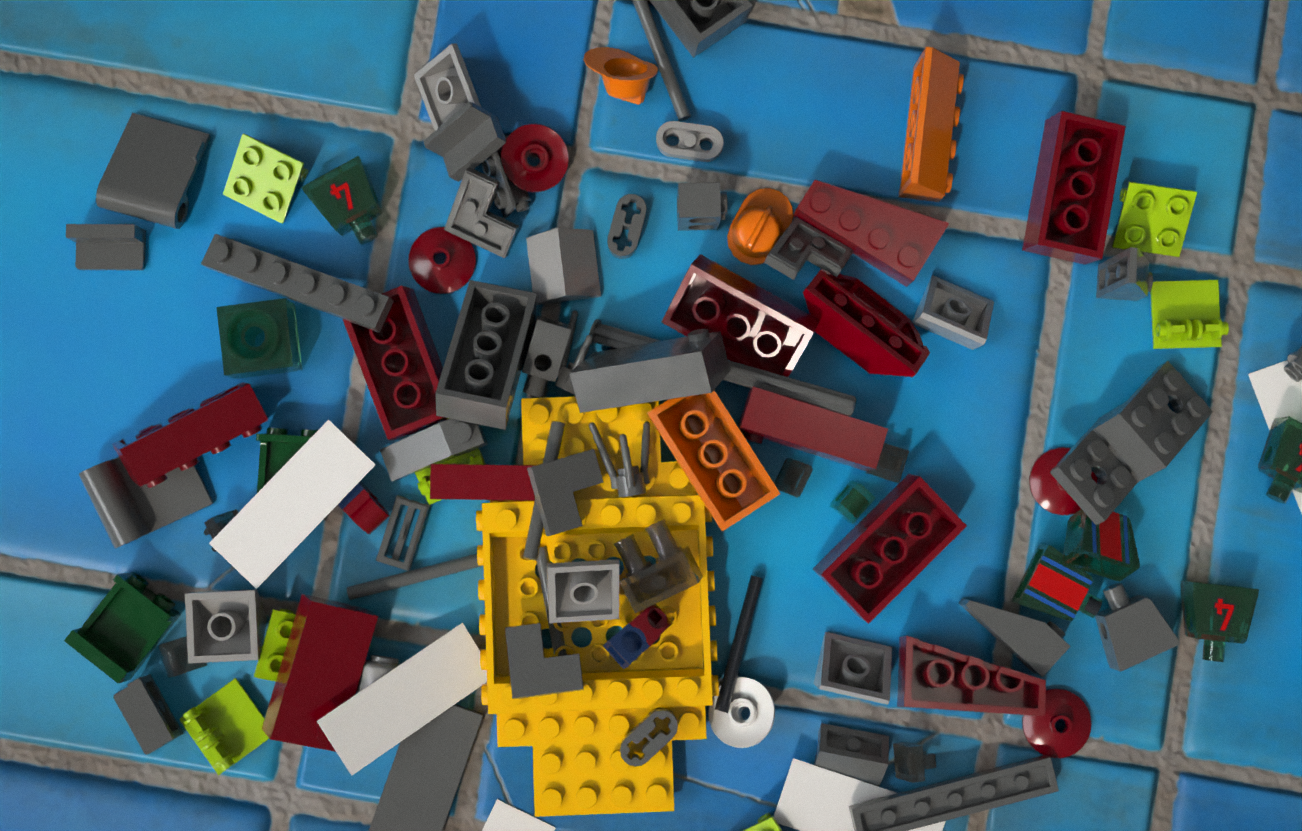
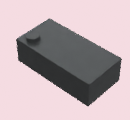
M650 0L693 58L744 24L753 6L749 0Z
M473 280L469 281L435 393L436 416L506 430L536 318L537 293Z
M699 329L688 333V337L593 352L569 374L579 411L582 413L712 393L730 372V367L721 331L709 333L708 329Z

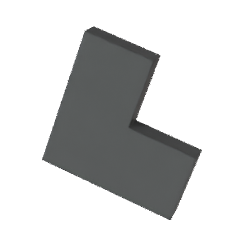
M469 167L465 170L444 230L500 257L506 258L510 252L519 225L489 212L500 181Z
M795 217L769 252L764 263L793 280L807 261L821 269L828 270L831 275L838 277L854 250Z
M591 449L527 468L546 536L582 526L573 492L603 483L595 450Z
M540 623L505 628L513 699L584 690L580 654L545 658Z

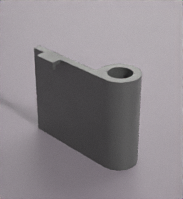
M132 113L98 185L96 193L97 206L180 229L186 220L189 209L186 192L211 138L210 134Z
M119 457L102 462L79 473L80 479L115 549L214 503L196 465L184 471H180L178 467L166 473L168 478L151 488H148L146 484L141 487L130 478Z

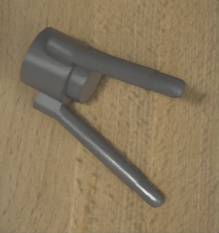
M576 310L572 311L569 322L571 333L555 384L574 395L569 373L584 361L593 340L592 335H587L574 364L569 362L567 366L578 317Z
M646 421L643 424L640 472L638 466H632L626 435H620L624 468L618 469L619 476H617L596 424L591 422L589 428L610 477L612 489H618L619 498L646 493L645 484L650 483L648 474L650 423Z

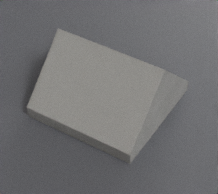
M457 43L449 45L414 74L435 131L467 103L473 102L481 107Z
M555 228L526 238L532 291L537 293L536 305L601 297L593 230Z
M932 275L912 323L974 350L984 345L987 340L994 302Z
M619 559L547 563L549 623L619 619Z
M257 589L185 593L188 663L260 659L267 618Z
M825 632L813 684L820 690L888 705L890 701L892 647Z

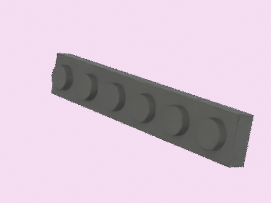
M218 234L214 235L201 262V265L210 270L379 333L394 302L388 296Z
M1043 755L850 805L849 810L854 831H909L1058 792L1059 789L1051 757Z

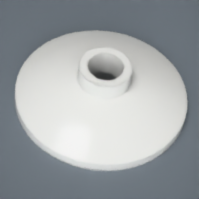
M737 678L728 713L715 710L718 696H712L713 705L709 706L708 711L709 722L713 732L722 742L732 747L748 748L760 743L769 734L775 720V705L770 692L761 683L750 678ZM748 707L750 709V717L747 720H743L741 712L744 708Z

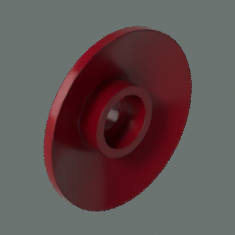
M540 124L521 126L507 137L506 143L502 147L501 164L505 175L515 186L529 192L549 190L561 181L567 171L569 161L567 147L560 135L547 126ZM529 155H536L539 158L537 166H532L528 163L527 158Z
M445 227L432 228L422 233L414 241L408 258L409 269L414 280L425 290L436 294H449L464 287L473 276L476 267V254L471 242L445 231ZM438 253H445L447 256L443 264L435 263V256Z
M1065 447L1051 449L1043 453L1033 464L1029 476V486L1035 501L1046 511L1057 515H1071L1082 511L1079 505L1050 473L1071 449ZM1092 472V479L1098 483L1097 476Z
M1047 689L1045 716L1023 715L1022 728L1026 740L1037 752L1048 755L1051 758H1064L1078 752L1087 742L1091 732V716L1085 703L1074 693L1064 689ZM1059 719H1064L1065 728L1062 731L1055 729V723Z

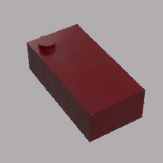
M1060 111L1045 120L1022 251L1084 265L1103 258L1126 126L1065 111Z
M701 254L690 265L661 323L687 337L688 333L699 329H708L709 333L721 331L728 360L785 377L790 376L820 322L819 319Z
M403 285L382 293V295L388 296L394 302L380 333L343 319L388 440L403 439L450 419L436 416L435 393L443 366L414 289Z
M754 386L748 392L738 424V428L743 432V436L747 441L762 444L763 439L864 471L876 469L888 428Z
M908 474L813 570L859 618L869 624L967 525L920 476Z
M302 594L262 726V730L270 740L336 752L317 723V720L356 694L378 616L366 608Z

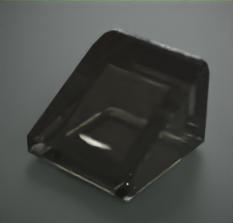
M787 458L774 482L775 486L780 492L793 498L800 497L813 471L812 466Z
M187 636L159 645L168 678L207 666V663H188Z

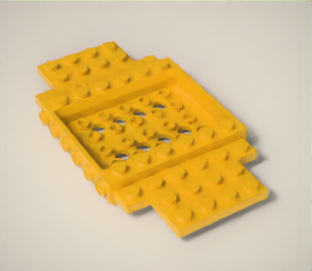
M576 396L521 399L523 465L536 466L543 464L551 422L557 421L565 424L558 459L594 449L603 478V483L573 492L582 526L551 536H546L543 528L540 547L547 546L549 560L552 563L572 562L577 558H582L586 561L607 560L610 557H617L624 565V570L619 575V619L561 623L562 627H559L557 623H553L557 630L563 632L565 645L560 646L555 651V654L553 648H544L545 658L556 657L563 649H566L567 655L580 654L584 690L521 699L512 698L505 628L536 623L541 624L542 630L549 628L541 582L535 572L537 561L523 558L535 501L490 500V503H482V510L476 511L477 531H482L483 545L477 546L478 566H484V579L478 581L479 600H485V614H480L479 631L480 635H486V649H481L480 666L481 670H487V684H482L481 700L482 705H488V714H497L498 747H533L535 817L675 811L672 740L707 739L705 706H712V696H719L718 675L711 674V661H717V641L710 640V626H716L715 605H709L708 592L715 591L714 571H707V557H713L712 536H706L705 522H712V516L699 495H697L696 490L678 462H661L660 434L647 415L649 411L659 406V401L580 413ZM648 421L650 423L648 462L650 483L645 484L646 493L619 498L618 489H612L610 477L593 439L589 424L591 422L596 424L617 476H619L618 469L624 468L620 435H626L632 466H638L640 472L643 424ZM643 556H652L657 560L658 569L653 575L645 576L639 572L638 561ZM655 602L673 624L661 634L658 642L652 644L627 668L623 669L603 647L607 642L606 632L612 626L624 628ZM579 627L587 628L592 634L591 643L586 647H578L572 641V633ZM663 707L671 710L675 714L678 724L675 736L642 766L635 767L624 762L620 753L623 738L654 709ZM656 717L654 719L656 726L650 734L653 737L661 729L668 732L670 730L668 727L670 719L666 717L662 720ZM645 737L638 744L633 743V741L629 742L630 751L628 755L638 754L640 757L643 756L642 747L648 739Z

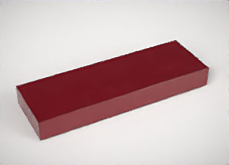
M431 464L430 499L535 501L534 491L527 468L533 466Z

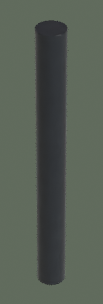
M750 576L715 710L726 713L729 711L764 581L763 578Z

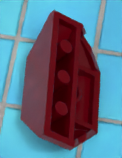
M821 269L803 291L810 315L820 320L815 332L869 374L914 377L929 356L930 351L927 346L923 345L921 336L911 319L859 279L843 274L835 277L828 270Z

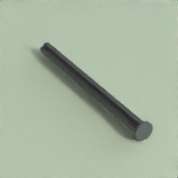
M599 319L593 322L589 335L593 336L591 346L597 343L615 349L660 341L604 325ZM728 360L730 372L723 379L725 381L749 388L754 386L846 416H851L854 412L856 397Z

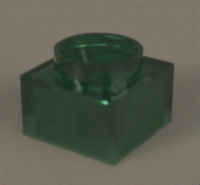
M283 298L216 307L225 376L239 379L302 370L294 303ZM264 332V342L256 347V336Z

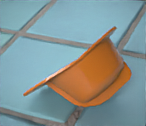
M598 47L590 49L584 54L583 58L586 66L601 74L605 90L609 96L637 105L644 102L650 78L658 73V67L655 64L643 61L628 52L616 48Z
M771 188L758 189L747 196L732 221L727 235L728 247L735 258L749 265H758L765 262L769 252L792 223L793 209L788 198L780 191Z

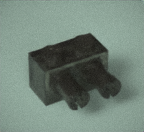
M665 519L644 528L659 555L656 558L657 561L653 563L650 561L646 562L634 538V534L614 543L628 570L625 573L626 576L619 582L635 613L698 584L703 578L689 546L684 548L681 546L677 547Z

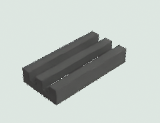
M399 495L396 496L376 561L403 570H411L431 505ZM406 505L408 509L392 558L386 557L402 506ZM419 509L420 513L404 562L399 561L415 510Z

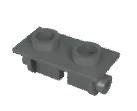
M501 146L482 162V169L485 175L500 181L493 201L495 206L501 210L502 216L505 219L515 209L517 212L530 209L529 202H531L528 191L515 186L505 175L501 164V151L503 147Z

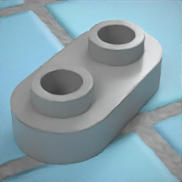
M669 121L658 129L656 144L659 151L668 157L711 162L718 158L722 152L723 137L712 126ZM670 136H675L679 139V143L671 146L666 140ZM702 141H709L712 144V148L705 151L701 149L700 143Z

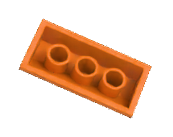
M925 47L913 67L899 198L939 202L945 196V193H950L953 174L948 172L949 160L954 159L956 152V140L952 139L953 127H957L959 122L960 107L955 106L956 94H961L964 75L959 74V61L933 47Z
M715 390L707 394L668 399L647 413L721 531L726 530L781 494Z

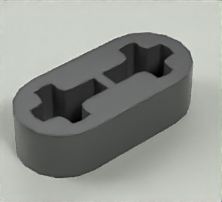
M627 194L619 199L608 234L607 244L609 251L614 257L619 259L629 258L636 252L646 218V204L636 194ZM631 202L636 203V209L641 211L640 214L633 215L631 224L625 223L626 211L622 210V208L629 207ZM623 229L629 230L627 235L628 242L632 243L631 247L625 246L623 251H619L617 244L613 241L614 239L621 238Z
M661 707L654 709L641 720L621 742L620 753L624 762L635 767L642 766L662 749L677 733L678 724L675 714L671 710ZM659 717L663 720L668 717L670 719L668 722L670 730L665 732L661 729L652 737L650 732L656 726L654 719ZM645 737L648 739L642 747L643 756L640 757L638 754L628 755L630 751L629 742L633 741V743L638 744Z

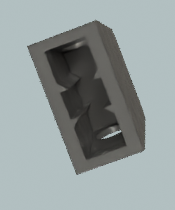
M539 315L536 316L522 367V372L527 374L523 388L524 393L542 397L547 380L556 381L571 333L569 324ZM544 354L549 356L547 365L541 366L536 363L538 355Z
M1122 583L1111 585L1103 590L1110 608L1097 613L1095 619L1106 659L1111 669L1121 672L1180 645L1176 635L1147 596L1137 595L1129 598Z

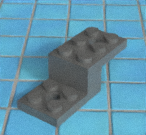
M1166 361L1156 368L1126 402L1101 416L1050 473L1093 523L1098 525L1110 516L1139 481L1166 468L1213 411L1170 362ZM1168 402L1172 405L1174 412L1168 407ZM1092 472L1097 476L1098 483L1092 479Z

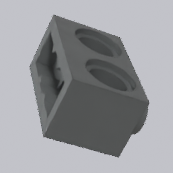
M720 182L678 183V231L718 230L720 220H725V213H727V192H720Z

